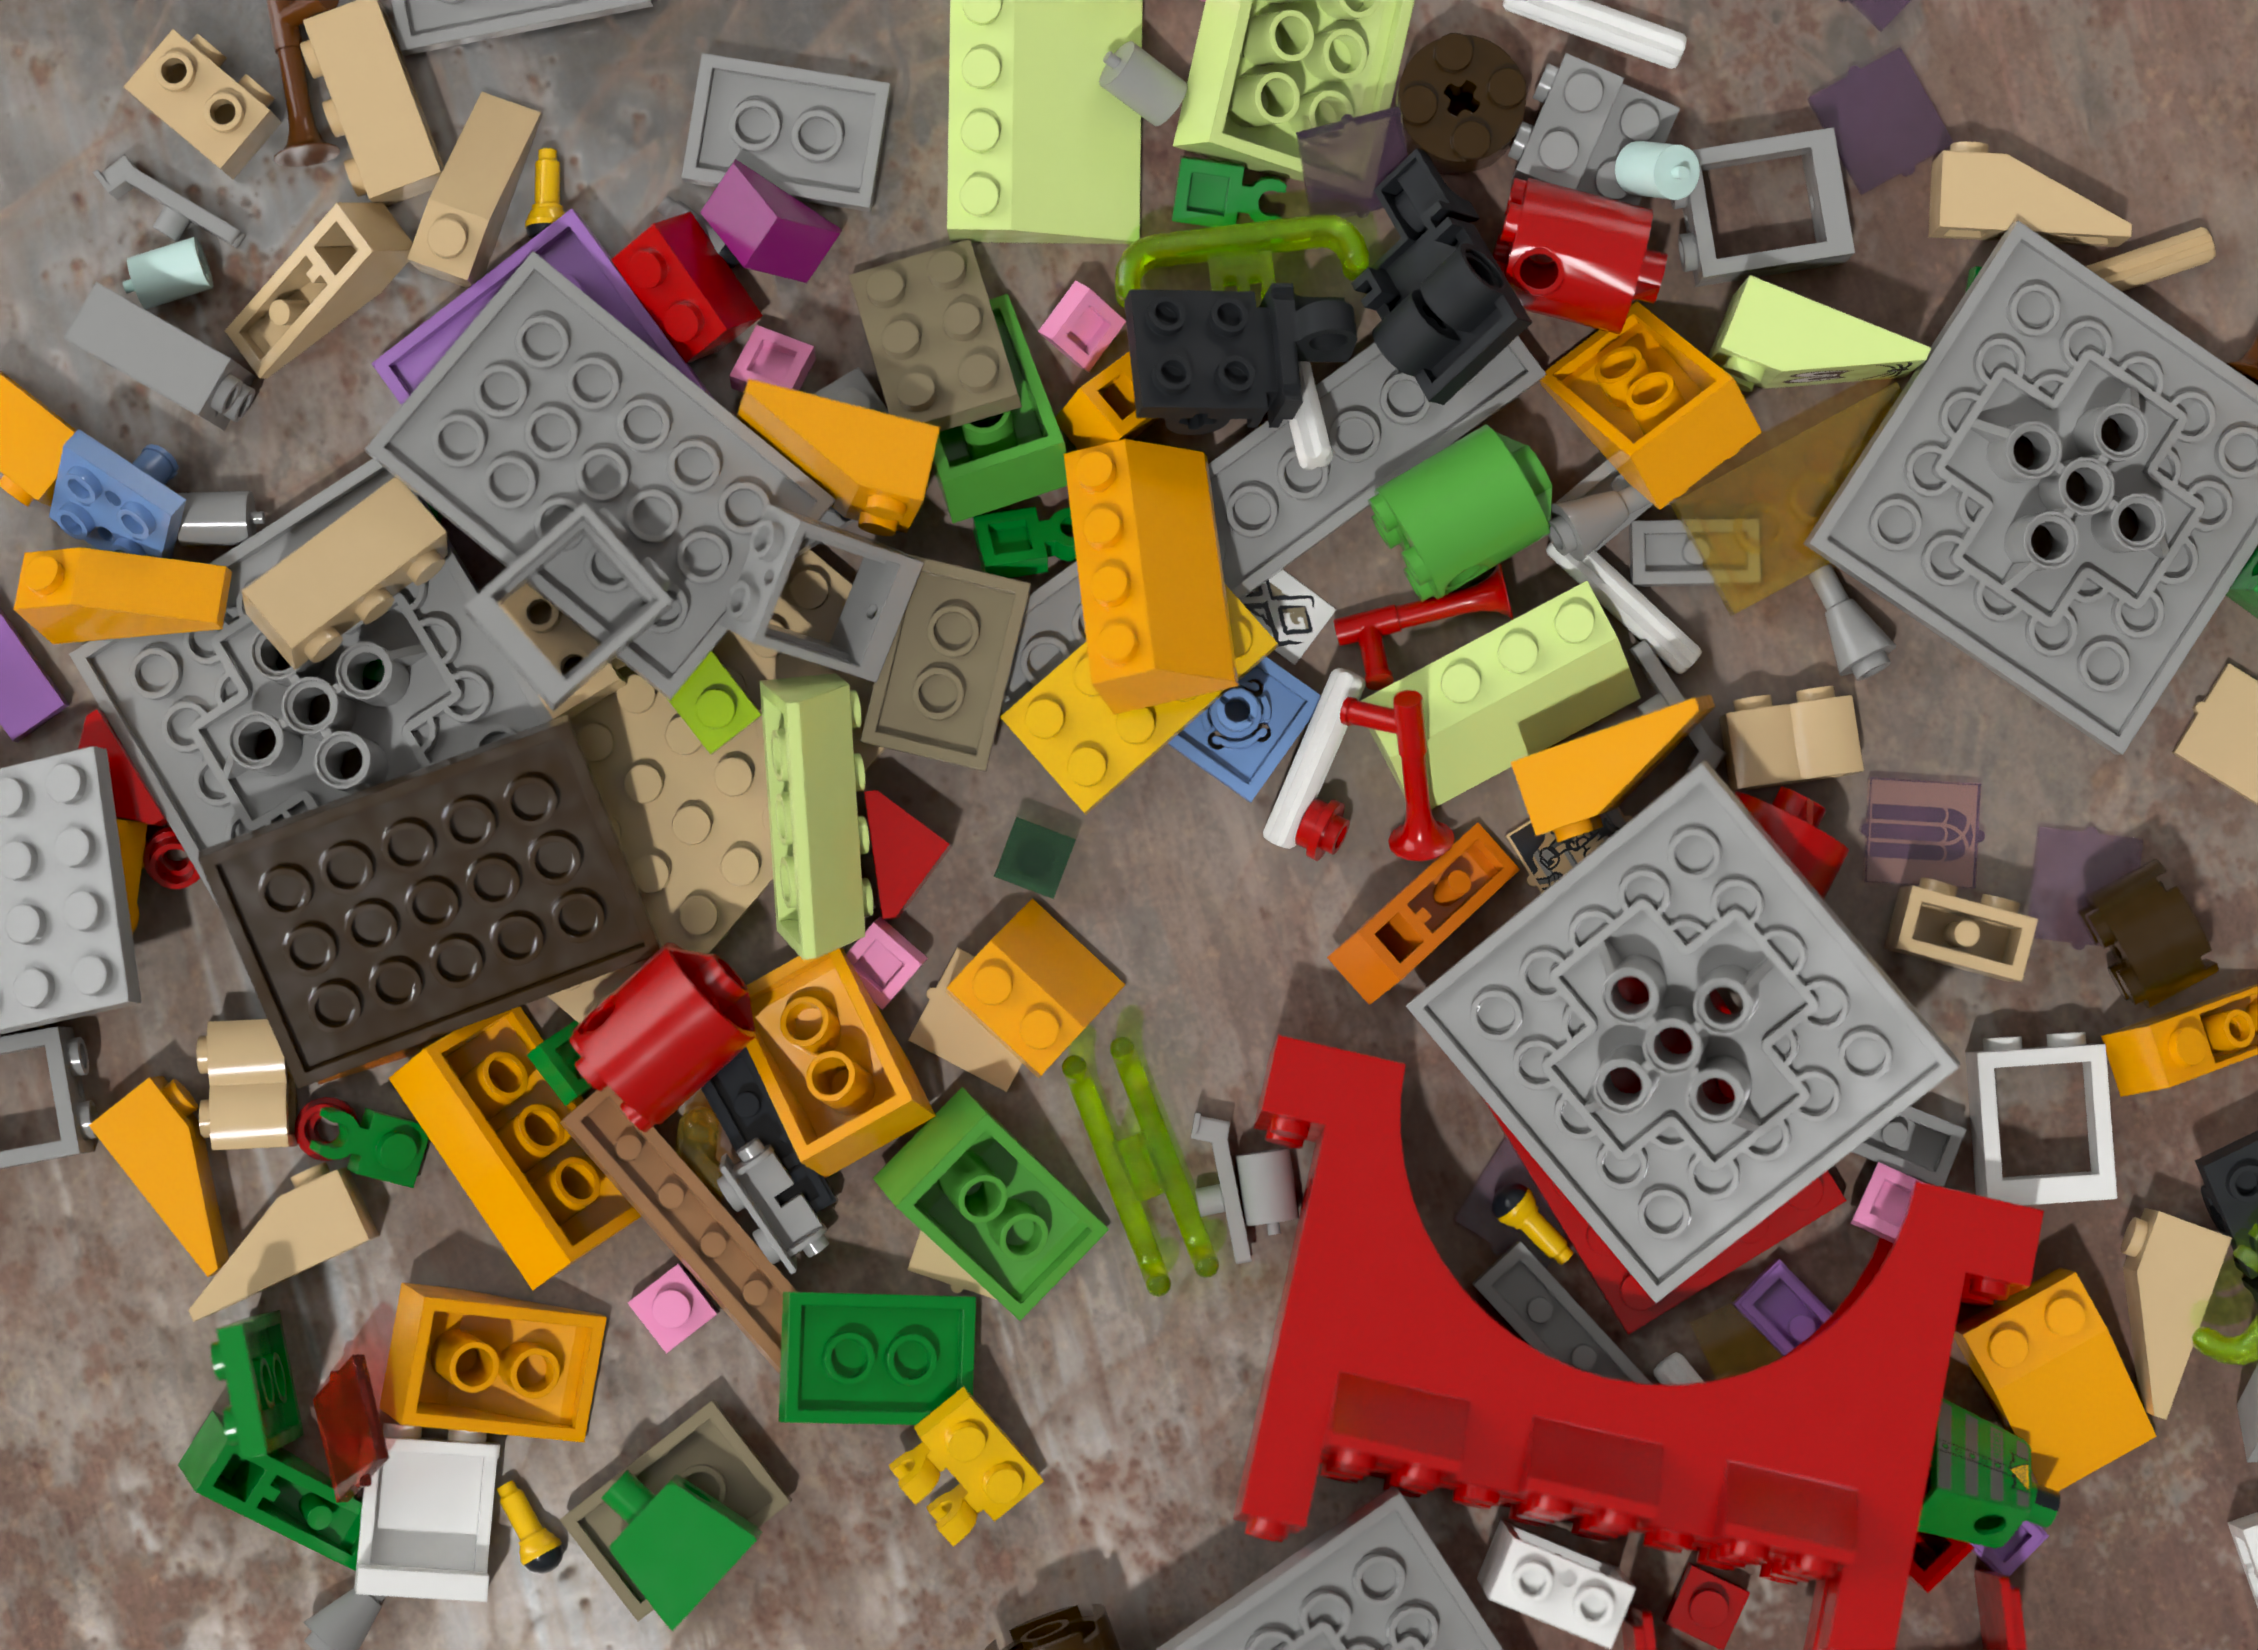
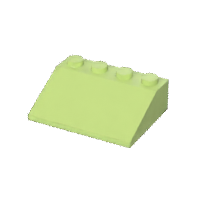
M950 0L947 231L950 242L970 239L971 242L1140 244L1141 116L1101 87L1099 80L1106 66L1103 58L1109 51L1115 53L1122 45L1129 41L1142 48L1143 0Z
M1206 0L1187 81L1188 88L1183 99L1173 146L1216 161L1243 164L1244 168L1363 196L1371 195L1415 0Z

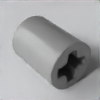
M1132 41L1122 45L1115 53L1109 51L1103 58L1106 66L1100 76V86L1153 126H1160L1166 122L1180 106L1186 95L1187 82Z
M251 491L179 493L180 496L186 499L178 532V540L182 547L239 545L256 534L257 524H265V512L256 511L255 500Z
M1290 1148L1236 1155L1246 1226L1267 1224L1268 1235L1281 1234L1279 1222L1299 1218Z

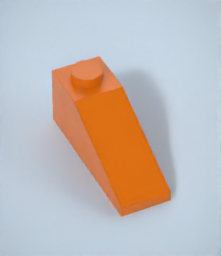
M1477 822L1453 843L1452 848L1448 852L1434 860L1327 958L1370 1005L1410 973L1509 881L1520 868Z

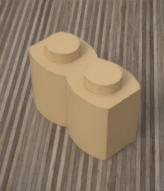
M1824 686L1797 691V703L1773 706L1771 695L1734 700V712L1725 713L1719 717L1723 746L1726 752L1725 759L1730 790L1732 792L1837 778L1863 772L1864 767L1852 695L1836 697L1834 686Z
M268 1019L208 1022L207 1035L198 1037L196 1051L200 1074H208L210 1084L209 1099L201 1100L199 1105V1128L202 1138H210L212 1150L297 1147L298 1143L295 1137V1122L298 1116L296 1084Z

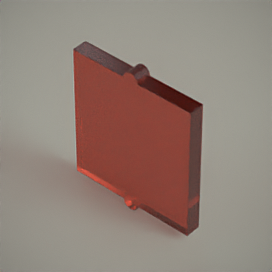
M364 1354L352 1355L339 1371H331L330 1381L313 1399L337 1503L349 1502L362 1487H370L372 1483L371 1477L389 1459Z

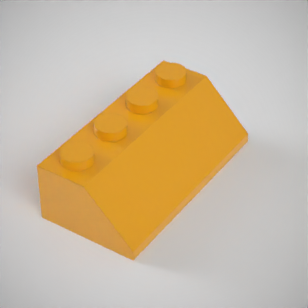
M1129 439L1065 453L1064 462L1091 682L1110 710L1115 715L1239 686L1208 459L1205 453Z
M519 1006L451 1032L424 1048L388 1079L526 1282L534 1290L641 1218V1215L560 1124L567 1115L585 1100L580 1096L565 1106L527 1055L544 1040Z

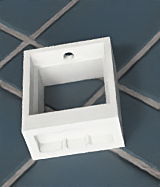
M2085 1032L2046 1034L2047 1047L2022 1048V1036L1983 1039V1051L1965 1052L1976 1195L2018 1205L2117 1199L2106 1044H2086ZM2083 1062L2091 1171L2002 1177L1994 1068Z
M1502 1519L1499 1522L1477 1577L1488 1599L1609 1649L1614 1644L1636 1589L1619 1567Z

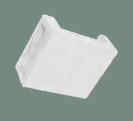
M383 1423V1434H368L354 1585L356 1594L487 1602L489 1584L487 1568L497 1458L500 1455V1444L497 1442H487V1433L448 1429L447 1439L422 1437V1427L401 1425L400 1423Z

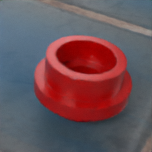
M1316 798L1310 804L1300 822L1295 837V844L1306 849L1307 857L1318 861L1326 852L1334 855L1339 850L1350 826V820L1343 817L1344 803L1335 799L1327 803Z
M164 828L153 834L146 843L143 856L144 867L149 876L159 885L168 889H183L196 883L201 877L188 856L184 860L173 861L165 855L166 851L172 849L185 851L172 828Z
M322 1097L312 1100L301 1109L295 1122V1137L300 1148L308 1156L320 1161H332L309 1148L311 1140L326 1144L334 1141H326L318 1133V1124L323 1119V1117L319 1116L321 1108L334 1107L354 1117L358 1125L360 1123L356 1112L348 1103L335 1097Z

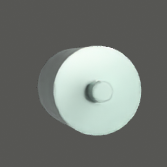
M1634 141L1626 145L1619 153L1615 164V175L1619 186L1628 194L1679 200L1687 197L1695 189L1699 180L1700 167L1694 152L1684 145Z
M196 237L127 258L131 279L123 281V287L127 294L136 292L144 309L156 307L213 288L211 271L204 251Z

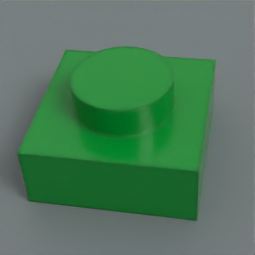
M576 1020L540 1043L527 1055L565 1106L593 1088L575 1066V1062L581 1056L573 1048L569 1038L573 1034V1029L579 1024Z

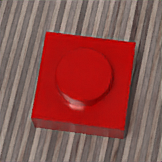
M1689 1562L1664 1615L1663 1622L1711 1646L1724 1650L1750 1592Z

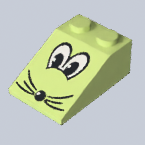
M1750 275L1732 296L1708 358L1732 376L1740 390L1752 392L1754 385L1766 389L1903 378L1927 360L1931 347Z

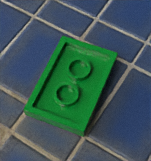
M783 1292L778 1422L917 1425L963 1386L973 1396L976 1297Z
M280 1310L256 1314L217 1328L218 1341L211 1343V1360L218 1381L226 1380L231 1406L224 1407V1427L229 1444L231 1446L239 1445L241 1460L268 1455L303 1436L304 1432Z

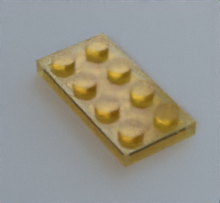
M1897 382L1670 503L1678 520L1681 521L1686 530V535L1692 541L1702 559L1705 570H1708L1713 579V585L1730 616L1830 563L1803 543L1902 392Z

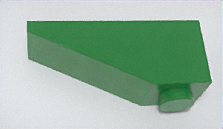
M212 1410L178 1464L193 1490L356 1571L362 1497L282 1447L268 1455L241 1460L239 1445L231 1446L228 1442L223 1415Z

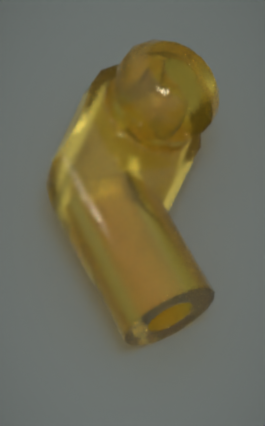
M703 1106L695 1107L685 1113L679 1121L676 1153L720 1202L725 1196L717 1183V1179L723 1176L720 1171V1162L716 1159L719 1120L711 1109Z

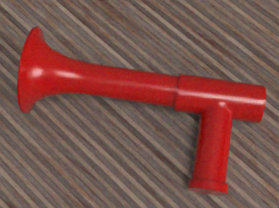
M1499 563L1494 572L1482 582L1463 590L1448 593L1440 599L1431 597L1423 602L1419 600L1398 606L1393 604L1333 619L1339 646L1359 642L1366 674V687L1377 691L1391 685L1394 681L1393 674L1389 670L1382 636L1401 632L1404 628L1472 612H1499L1508 616L1511 621L1514 617L1501 563Z
M1414 690L1401 691L1393 698L1394 709L1358 701L1354 697H1347L1340 711V721L1343 725H1357L1397 734L1398 753L1401 756L1406 819L1404 824L1391 832L1388 839L1390 850L1396 856L1411 861L1432 860L1444 855L1452 848L1455 838L1453 831L1446 824L1436 821L1431 811L1425 756L1427 742L1422 695Z

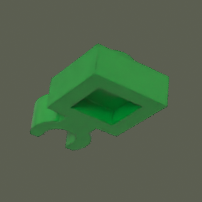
M1180 155L1171 220L1174 222L1235 230L1237 213L1241 212L1249 214L1251 219L1260 226L1277 227L1281 225V216L1275 213L1263 212L1260 210L1258 202L1261 195L1267 191L1286 193L1287 185L1283 180L1271 176L1259 178L1252 184L1242 183L1244 174L1243 164Z
M1036 507L973 517V533L982 571L985 573L1013 578L1048 572V557L1056 556L1064 561H1077L1074 537L1065 535L1068 532H1073L1070 508L1061 509L1054 513L1049 520L1039 521Z
M334 1107L321 1108L319 1116L338 1123L339 1134L333 1142L327 1144L311 1140L309 1147L311 1150L331 1160L343 1159L351 1154L347 1166L349 1171L362 1176L414 1188L429 1139L418 1121L365 1108L361 1124L358 1125L354 1117Z

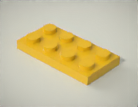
M1225 584L1239 681L1278 647V643ZM1086 641L1001 715L1000 718L1082 812L1087 815L1230 688L1114 715L1092 685Z

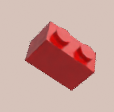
M691 211L653 223L611 259L636 297L686 363L721 351L763 317L728 264L714 249L710 238Z

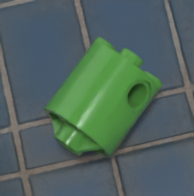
M1487 424L1376 488L1374 491L1375 496L1368 499L1374 512L1371 519L1384 543L1389 549L1397 545L1401 546L1403 550L1401 555L1407 566L1403 569L1404 573L1422 602L1432 596L1437 599L1442 598L1466 582L1471 581L1550 534L1549 521L1551 520L1552 484L1540 460L1528 445L1495 432Z

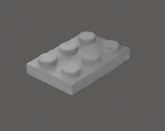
M702 53L681 178L685 183L717 187L733 161L737 159L798 201L871 212L891 94V84Z

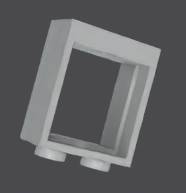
M1834 127L1692 150L1698 159L1700 167L1698 183L1687 197L1679 200L1670 199L1674 210L1683 209L1686 233L1678 234L1679 257L1683 271H1693L1695 287L1744 280L1750 275L1762 277L1843 264L1855 253ZM1801 155L1816 243L1716 259L1702 171Z
M98 282L94 284L64 336L66 340L224 431L230 420L238 422L245 415L255 395V389L250 387L256 377L254 374L231 358Z
M585 502L464 606L466 615L553 711L672 608L673 600L666 593L673 587V584L665 573L648 556L639 563L622 544L629 538V535L614 516L604 507L595 514ZM584 534L646 605L563 677L500 605L579 536Z
M768 503L762 521L752 533L750 552L739 580L729 592L726 602V613L721 625L754 644L877 682L924 563L888 544ZM803 536L864 557L830 643L769 623Z
M57 1026L0 1037V1055L45 1047L61 1137L60 1141L1 1151L0 1170L94 1152L92 1139L98 1137L88 1125L98 1118V1113L92 1100H85L81 1077L89 1072L88 1053L81 1037L75 1038L73 1027Z

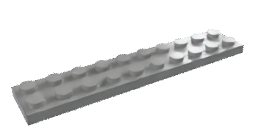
M1517 337L1445 405L1429 402L1415 377L1409 376L1395 368L1383 356L1374 342L1316 385L1333 454V459L1329 465L1317 467L1313 470H1305L1299 465L1288 420H1283L1279 428H1269V422H1265L1208 464L1224 583L1239 600H1242L1369 507L1368 499L1375 496L1374 491L1376 488L1463 438L1546 376V373L1521 339ZM1077 561L1028 597L1001 709L1003 713L1086 642Z

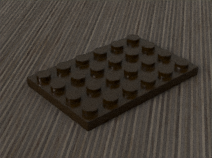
M568 714L200 850L198 854L199 863L298 1089L646 960L662 948Z

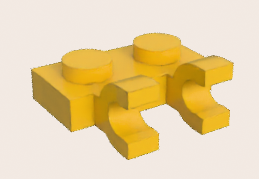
M964 1386L914 1426L915 1431L923 1442L913 1450L905 1452L888 1465L893 1474L900 1480L897 1482L900 1489L915 1505L934 1489L939 1481L940 1472L945 1468L957 1479L960 1484L926 1506L930 1515L937 1521L935 1525L938 1531L953 1547L970 1533L976 1524L977 1514L982 1510L995 1522L1044 1482L1035 1466Z

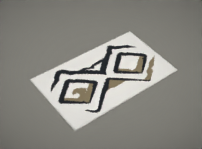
M1281 570L1240 600L1276 640L1278 647L1275 651L1294 665L1336 611L1334 607L1284 570Z

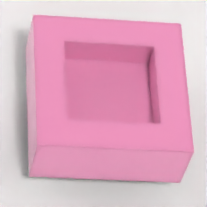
M1075 281L1038 332L1071 362L1090 372L1126 321L1089 287Z
M756 325L729 375L731 388L744 393L749 378L799 391L816 360L814 346Z
M881 916L866 930L865 937L859 939L846 954L872 1000L882 1010L894 999L928 959Z
M1878 1162L1850 1224L1894 1243L1906 1214L1913 1184L1916 1181H1922Z
M681 1262L628 1302V1305L666 1354L719 1313Z

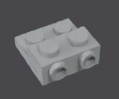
M1566 53L1559 68L1547 63L1532 98L1544 103L1534 126L1522 121L1507 157L1519 161L1512 179L1528 180V178L1638 206L1642 196L1626 193L1617 182L1615 175L1617 157L1626 145L1634 141L1665 143L1680 108L1623 84L1624 77Z

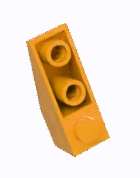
M2258 984L2151 1017L2102 1035L2101 1038L2103 1044H2106V1054L2120 1097L2170 1088L2258 1055Z

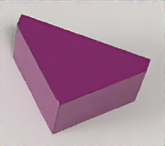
M737 159L733 161L700 212L744 268L804 283L809 281L842 231L841 228Z

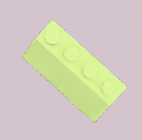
M1585 581L1361 701L1394 709L1393 698L1397 693L1405 690H1414L1422 695L1427 742L1425 756L1431 809L1509 769L1512 767V761L1541 752L1637 701L1641 697L1619 639L1588 581ZM1368 728L1405 797L1397 734Z
M836 673L760 681L777 932L803 960L816 959L865 937L864 917L872 916L873 914L872 888L869 879L862 878L860 854H868L869 832L865 817L858 816L856 792L864 791L865 769L861 754L854 753L852 729L860 728L861 706L857 691L850 690L849 683Z

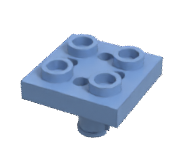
M78 429L63 445L49 517L56 521L60 528L69 536L85 540L98 550L172 559L186 499L166 487L165 484L177 475L178 464L167 450L154 444L146 445L142 453L131 464Z
M1268 657L1264 658L1239 680V686L1232 687L1167 744L1249 803L1255 798L1307 725L1321 697L1320 694ZM1258 680L1261 682L1263 692L1260 696L1255 697L1250 691L1245 690L1247 688L1256 692L1260 688L1257 683H1250L1248 681ZM1258 724H1265L1270 728L1271 736L1267 741H1257L1260 737L1263 738L1266 735L1267 729L1261 728L1254 736L1252 735L1257 729ZM1218 731L1222 736L1226 737V740L1219 736L1212 738L1214 744H1221L1224 746L1223 748L1213 749L1210 747L1208 737L1212 732Z

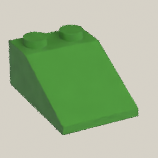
M1008 294L990 299L989 301L1022 407L939 432L932 467L952 523L1067 486L1064 454L1067 453L1065 442Z
M961 1087L935 1114L936 1117L930 1119L873 1177V1180L897 1209L1021 1321L1109 1229L965 1088Z

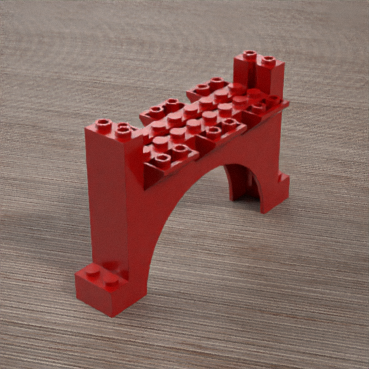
M1282 1035L1277 1036L1269 1055L1253 1128L1267 1131L1265 1140L1276 1145L1301 1149L1303 1148L1304 1140L1315 1142V1147L1233 1520L1247 1523L1246 1535L1283 1543V1539H1288L1289 1533L1297 1534L1300 1530L1306 1528L1319 1465H1322L1320 1476L1340 1482L1358 1484V1480H1363L1364 1476L1376 1477L1385 1480L1383 1491L1396 1487L1402 1496L1420 1499L1421 1495H1427V1491H1433L1437 1487L1454 1490L1452 1501L1459 1504L1488 1510L1491 1509V1505L1510 1508L1508 1519L1522 1524L1546 1527V1524H1554L1555 1520L1573 1523L1571 1534L1603 1542H1609V1538L1618 1539V1535L1627 1536L1628 1532L1645 1534L1643 1545L1646 1547L1672 1553H1682V1550L1697 1551L1696 1563L1705 1566L1734 1571L1735 1567L1745 1568L1746 1564L1761 1566L1760 1578L1789 1585H1797L1798 1582L1809 1583V1579L1817 1580L1803 1650H1895L1960 1301L1977 1306L1993 1307L1994 1300L2006 1301L2009 1296L2030 1287L2044 1210L1916 1181L1913 1184L1906 1214L1894 1243L1878 1237L1869 1261L1854 1287L1838 1308L1811 1336L1783 1357L1748 1373L1712 1382L1657 1385L1609 1379L1575 1369L1542 1354L1513 1336L1487 1315L1462 1289L1441 1260L1425 1231L1413 1201L1404 1166L1400 1119L1401 1093L1406 1064Z

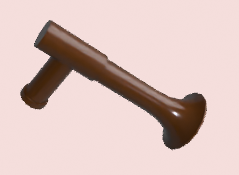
M266 0L274 49L279 59L289 124L287 144L283 150L274 155V162L286 167H304L330 161L339 155L340 148L323 140L314 121L300 47L302 42L300 25L304 24L303 20L336 8L339 0Z

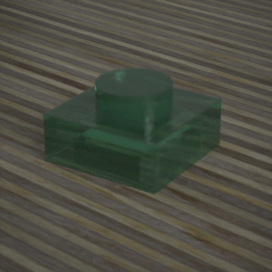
M1016 817L994 877L1054 899L1076 839Z

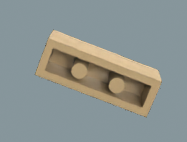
M356 0L303 20L309 40L301 42L300 47L312 77L316 79L323 76L331 99L323 101L322 106L334 136L338 138L345 135L353 158L344 161V165L356 195L360 197L367 194L372 203H383L388 207L433 190L444 169V164L387 11L381 1Z
M394 477L243 589L242 596L245 613L294 670L309 659L313 663L320 662L339 647L343 640L341 635L362 620L364 624H369L377 620L392 606L394 595L412 582L417 586L424 584L442 569L445 564L444 558L448 556L447 532L409 488L397 477Z

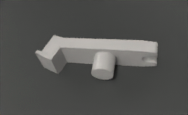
M126 155L122 156L103 172H100L98 169L93 172L106 191L115 199H119L135 188L164 205L165 207L152 227L178 242L190 221L235 248L239 247L245 237L237 228L139 171Z
M1645 639L1629 649L1657 693L1637 707L1642 716L1685 701ZM1700 723L1686 736L1687 741L1695 751V755L1684 771L1689 773L1703 760H1706L1712 769L1715 770L1726 755L1725 751L1711 741Z
M1195 1112L1190 1137L1212 1144L1219 1184L1195 1189L1200 1217L1225 1212L1236 1264L1251 1262L1252 1259L1227 1140L1230 1121L1201 1116L1200 1112Z

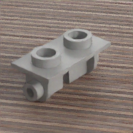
M755 1138L737 1150V1154L741 1158V1161L734 1165L727 1153L721 1156L720 1171L723 1176L717 1179V1183L733 1209L739 1212L746 1207L759 1228L752 1232L770 1263L774 1265L782 1260L792 1275L797 1271L796 1253L803 1250L809 1258L829 1245L828 1240L823 1235L827 1231V1227L821 1222L802 1192L782 1205L779 1203L775 1196L792 1186L794 1180L775 1154L770 1144L763 1146L761 1141Z

